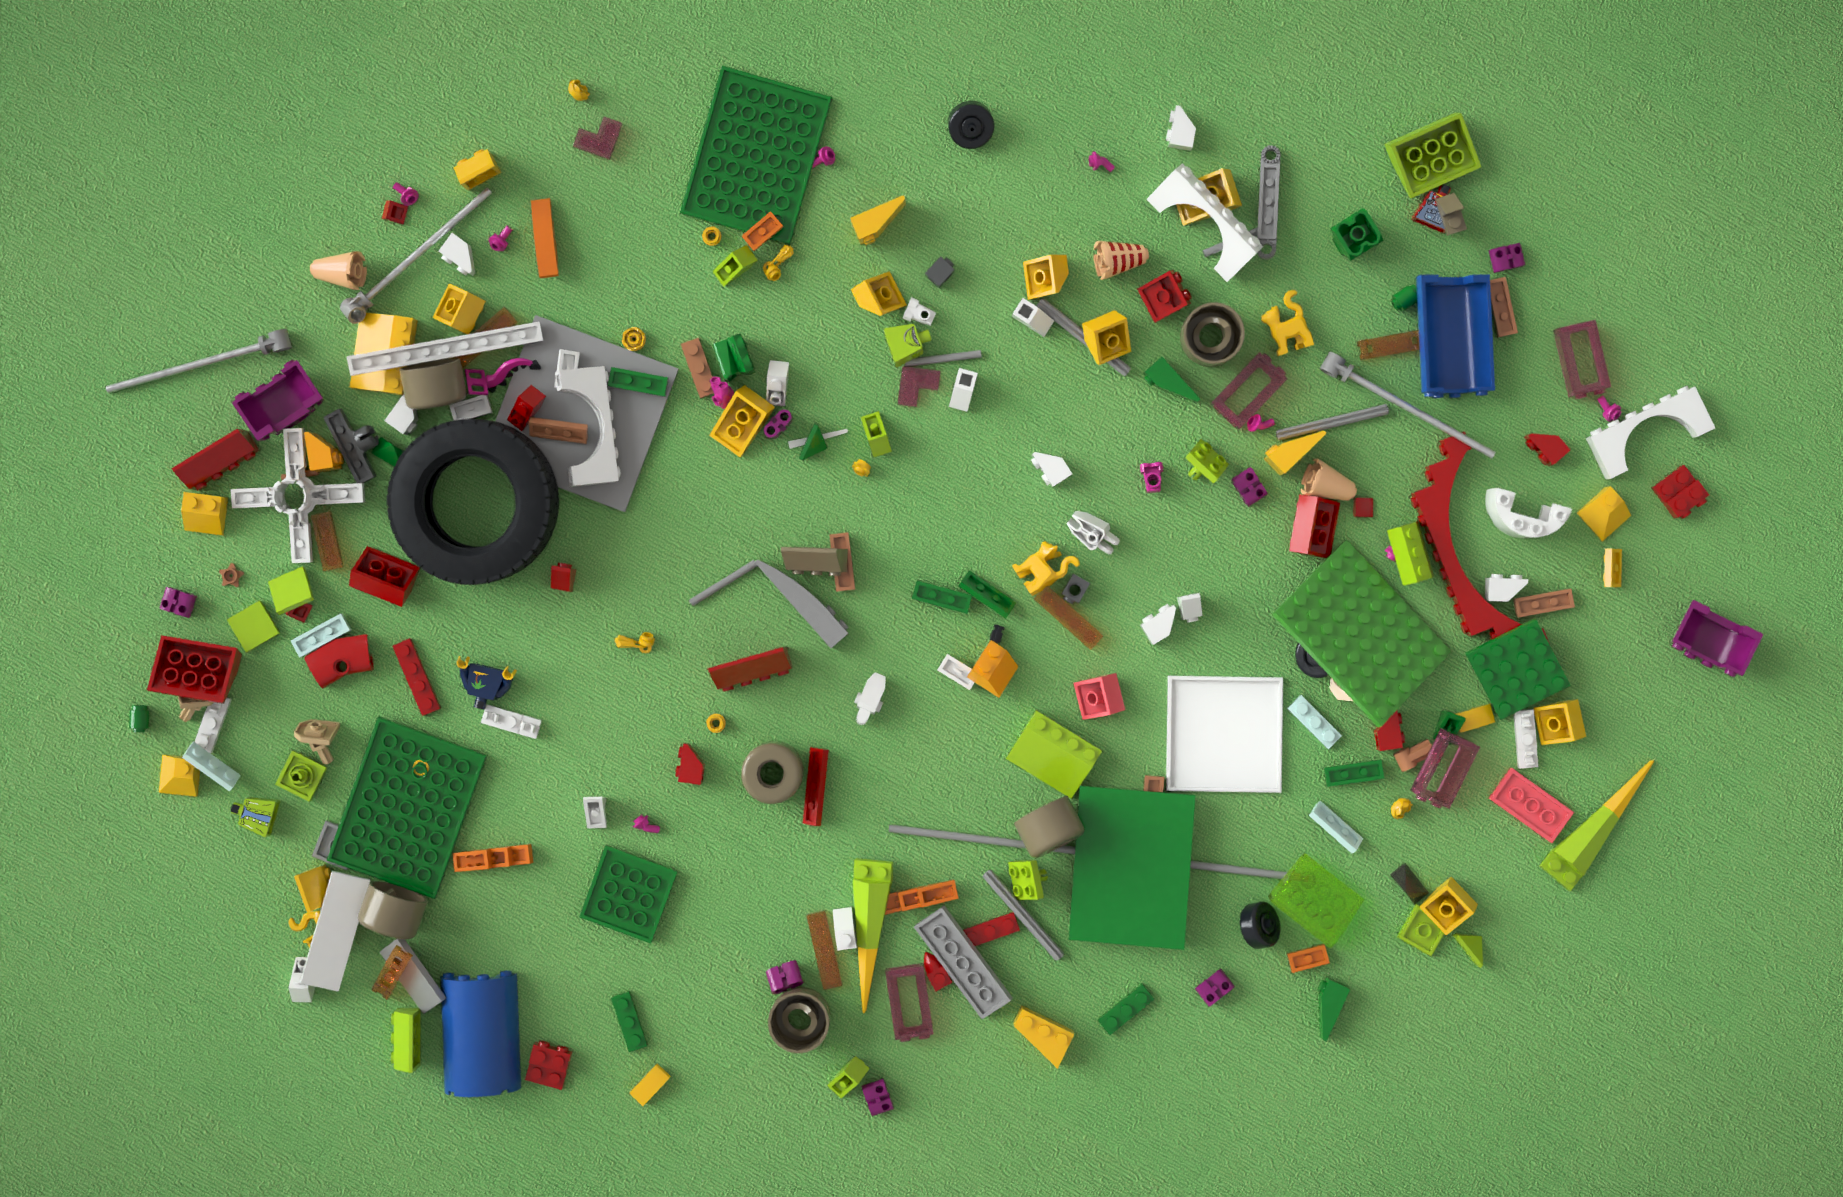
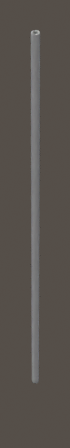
M889 825V832L1026 848L1022 840ZM1064 845L1053 852L1075 854V847ZM1191 861L1190 866L1192 869L1308 882L1307 874Z

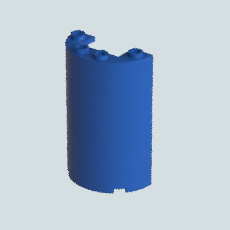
M1490 274L1469 275L1465 277L1417 276L1421 393L1425 394V397L1444 398V395L1448 394L1449 398H1459L1461 394L1476 393V396L1488 395V391H1495Z
M500 971V974L495 977H489V974L477 975V978H470V975L454 976V973H443V976L440 977L441 991L446 997L441 1002L444 1093L451 1095V1092H454V1096L484 1097L501 1095L504 1090H507V1093H511L521 1089L517 974H512V971Z

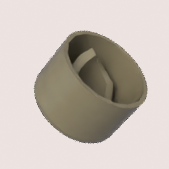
M1213 302L1203 304L1190 313L1181 327L1180 342L1182 349L1187 357L1196 364L1206 367L1222 365L1233 358L1242 347L1245 336L1244 325L1238 313L1231 307ZM1215 325L1219 327L1222 332V341L1218 346L1206 347L1200 342L1199 334L1204 326Z
M460 358L442 359L409 365L399 369L405 402L410 409L446 406L460 402L467 396Z
M778 741L765 742L754 748L746 756L741 769L742 783L748 794L755 800L765 804H778L791 798L799 789L804 777V766L800 755L788 744ZM773 761L781 765L784 776L779 783L767 784L762 780L760 771L765 763Z
M1068 796L1054 800L1014 823L1029 855L1033 858L1053 852L1084 833V826Z
M371 881L358 914V921L361 925L376 933L397 939H412L418 932L428 899L419 893L391 883Z
M807 987L790 988L777 997L768 1017L770 1035L779 1047L788 1052H809L817 1048L827 1035L831 1019L830 1009L826 1000L817 991ZM794 1009L804 1010L810 1016L811 1023L805 1029H796L790 1024L788 1016Z

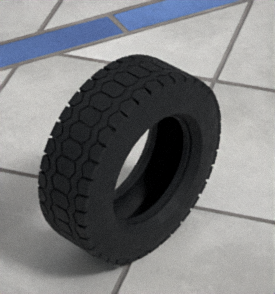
M460 419L434 426L409 444L396 462V466L393 468L390 476L391 480H389L387 490V512L393 534H395L398 544L418 567L430 575L447 582L461 585H479L495 582L520 572L530 565L545 549L557 523L559 492L550 463L538 446L526 435L500 422L483 419ZM469 456L481 457L496 464L509 478L515 494V511L509 527L496 541L482 547L465 545L451 538L438 523L433 508L434 488L440 475L455 461Z

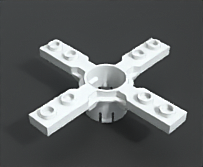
M304 428L283 429L286 478L284 480L276 482L274 487L231 489L232 508L275 506L278 512L281 513L283 511V513L289 515L292 563L313 562L311 525L308 522V513L314 509L315 505L365 502L364 483L314 485L306 477L305 468L307 467ZM296 482L300 485V488H304V504L298 510L289 507L285 501V490L290 483L294 484Z

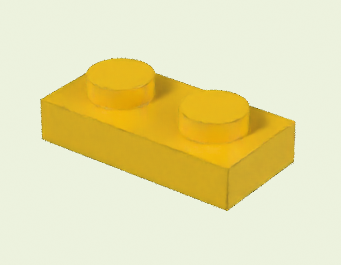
M1605 549L1603 557L1605 563L1604 587H1621L1622 549Z

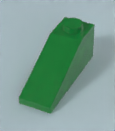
M1160 357L1143 373L1145 375L1144 380L1150 386L1154 385L1158 389L1194 403L1200 400L1163 357Z
M1326 977L1325 981L1322 980L1318 987V991H1320V1037L1326 1042L1350 992L1348 986Z

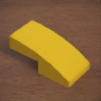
M1490 703L1455 713L1466 718L1459 730L1460 733L1495 722Z
M656 1064L629 1094L644 1106L671 1076L661 1066Z

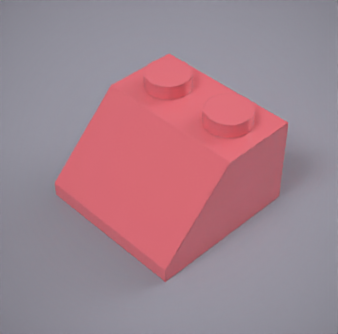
M1116 673L1074 682L1082 720L1112 715L1125 710Z

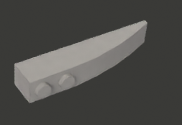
M760 560L755 561L758 567L830 648H833L848 634L847 629L849 627L842 619L838 621L834 617L836 612L829 605L826 607L805 587L778 569Z

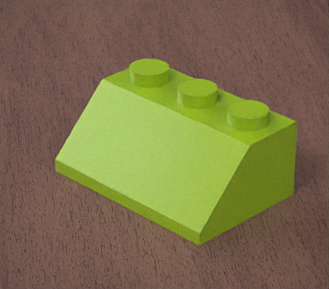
M1415 521L1387 530L1403 586L1434 577L1419 522Z
M398 1008L391 1015V1025H394V1032L391 1034V1044H394V1052L391 1053V1063H394V1069L413 1073L421 1066V1010L419 1008Z

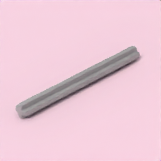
M1044 298L1038 302V308L1087 346L1082 328ZM1119 358L1107 362L1123 376H1126L1131 370Z
M1387 404L1280 429L1276 431V436L1278 440H1284L1387 415L1389 409Z
M992 870L986 871L983 878L1054 960L1061 959L1064 955L1063 951Z

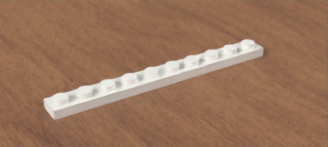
M540 322L347 356L350 376L541 342L543 337Z

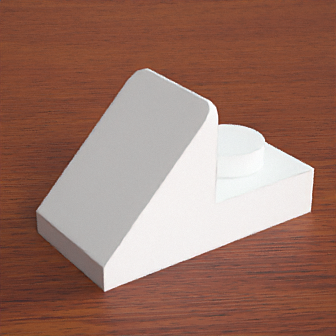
M583 797L587 828H606V798Z

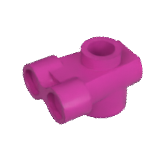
M712 377L710 379L711 388L714 391L712 400L716 406L725 409L733 397L734 391L728 386L727 382H721L720 377Z
M1163 462L1140 464V473L1144 475L1147 493L1161 492V472L1164 471ZM1150 481H1155L1157 484L1150 485L1149 483Z

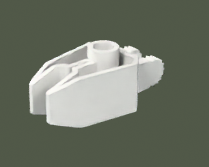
M1075 511L1072 515L1074 519L1071 518L1067 522L1072 534L1088 549L1095 550L1098 547L1105 553L1112 554L1114 549L1103 539L1114 545H1118L1120 540L1109 532V523L1089 513Z
M875 672L867 680L863 692H858L854 701L857 704L856 708L859 709L856 717L857 724L861 726L866 724L870 713L874 715L875 711L880 712L883 704L880 699L885 689V676Z

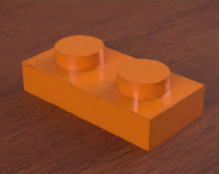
M769 212L745 232L742 238L755 252L780 231L783 225L772 212Z
M1325 944L1287 953L1292 973L1330 963Z

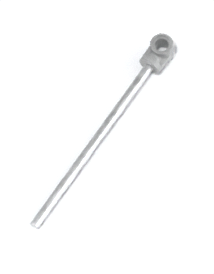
M488 188L484 189L368 293L364 294L360 291L355 298L350 297L343 300L340 310L349 322L357 324L363 321L366 316V310L374 306L370 300L482 203L492 192Z
M287 329L276 330L268 333L269 338H266L264 335L259 336L258 343L111 384L106 386V391L108 393L260 350L264 355L270 354V349H273V352L285 351L292 348Z
M1329 352L1322 363L1320 370L1333 378H1337L1340 375L1342 376L1341 381L1344 383L1349 378L1491 459L1495 455V451L1352 372L1354 365L1350 364L1347 367L1344 365L1346 360L1339 355Z

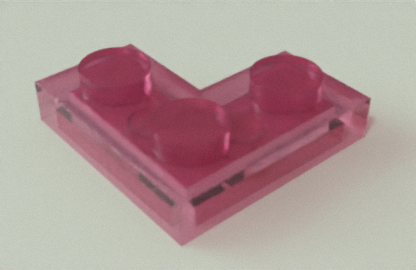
M603 117L598 134L579 128L573 147L610 160L623 124Z
M902 366L898 405L917 407L919 388L938 391L940 371Z

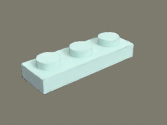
M343 613L294 638L291 640V643L300 658L322 647L331 640L351 631V628Z
M1302 695L1287 708L1327 749L1342 736Z
M194 741L182 756L183 759L228 791L234 787L241 776Z
M1319 801L1309 814L1315 822L1348 851L1354 853L1358 849L1363 838L1323 802Z

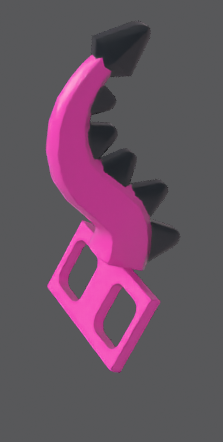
M515 358L504 362L494 374L486 375V378L484 370L465 369L468 394L488 395V391L494 393L497 385H507L505 378L512 377L513 373L511 371L517 372L518 366H521L522 369L529 366L531 370H540L541 366L537 360L531 361L524 358ZM469 373L481 374V379L470 378ZM471 386H482L484 391H473Z

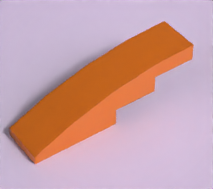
M550 198L531 200L539 278L559 276Z
M531 844L452 853L455 872L534 863Z
M955 880L892 892L889 894L885 915L959 899Z

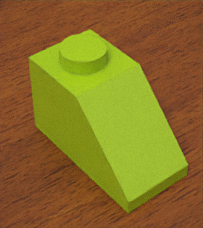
M745 245L729 254L713 270V273L724 287L746 272L758 260L750 248Z
M879 411L862 416L861 420L873 457L892 452Z
M855 1056L827 1086L842 1098L859 1084L870 1068Z

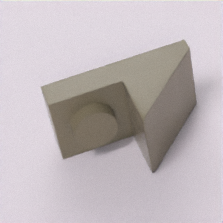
M1455 193L1435 199L1447 236L1467 229L1461 212L1464 207Z

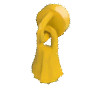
M784 245L772 262L768 261L763 265V271L769 280L777 281L781 277V270L778 265L794 254L792 246Z
M649 632L642 633L639 641L622 635H618L615 638L618 648L635 647L639 648L642 653H649L655 641L653 634Z

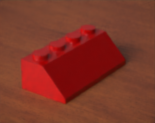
M237 428L171 469L188 489L199 491L207 486L206 483L212 479L216 481L223 477L225 471H232L238 468L240 462L244 460L249 461L256 457L255 453L260 450L249 431Z

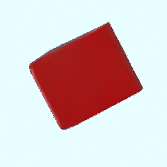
M387 200L382 219L404 225L408 206Z
M1353 498V517H1373V498Z
M306 603L285 614L304 623L313 605Z

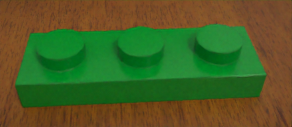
M611 367L608 386L665 397L669 378Z
M970 570L959 584L960 588L1005 619L1016 604L1015 601Z
M917 581L912 599L967 614L972 595Z
M1381 759L1323 767L1327 787L1385 779Z
M1140 984L1097 1020L1108 1034L1111 1035L1150 1004L1154 997L1143 984Z
M627 991L612 996L611 1000L629 1052L648 1046L631 992Z

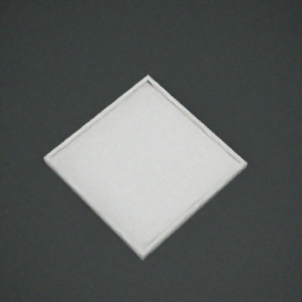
M1168 676L1166 791L1282 793L1283 677Z

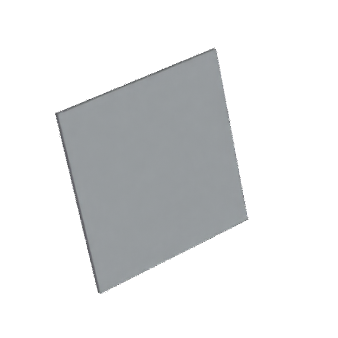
M535 315L532 323L540 322L543 341L524 344L519 358L531 361L537 360L541 369L531 370L529 366L522 369L521 366H518V371L513 373L495 422L515 428L538 446L550 463L559 488L625 512L679 369ZM560 349L580 352L578 368L604 366L605 371L608 372V377L610 376L611 367L669 378L665 397L609 387L608 382H606L607 390H610L611 393L609 407L613 411L612 428L616 432V439L614 440V446L618 449L616 462L621 472L617 482L569 487L567 468L583 463L592 455L599 441L600 426L593 408L583 398L569 392H557V388H554ZM532 385L546 395L541 408L534 418L588 425L587 444L529 436V424L521 431L507 421V418L518 396Z

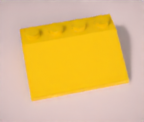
M366 313L363 321L358 324L354 355L414 344L418 320L396 315ZM402 367L351 376L349 388L403 395L399 369Z

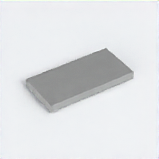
M396 939L380 951L382 957L423 1014L446 999L441 989L405 939Z

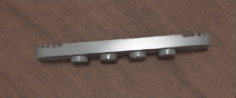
M1273 145L1264 147L1261 153L1257 238L1262 246L1270 245L1272 247V251L1269 254L1262 253L1261 249L1257 252L1258 256L1264 260L1274 257L1277 242L1281 154L1279 149ZM1273 151L1276 153V157L1274 160H1268L1265 154Z

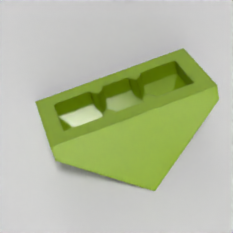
M1454 933L1452 936L1474 964L1481 968L1483 966L1482 936Z

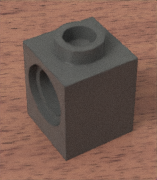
M940 256L925 272V276L935 286L940 288L955 272L954 264L947 257L943 259Z
M1072 574L1061 593L1064 595L1063 599L1071 604H1074V602L1079 603L1090 583ZM1074 584L1080 588V592L1076 596L1071 595L1069 592L1070 587Z

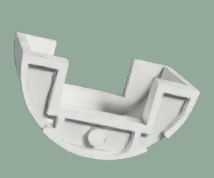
M1500 488L1486 490V510L1493 524L1503 533L1516 538H1534L1549 535L1566 522L1572 511L1571 508L1552 504V507L1542 505L1539 517L1535 519L1510 512L1516 493Z

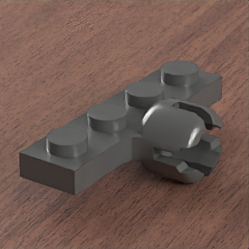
M342 408L323 417L356 483H366L377 477L366 456V452L379 443L378 435L375 437L371 436L376 433L371 426L366 425L354 431Z

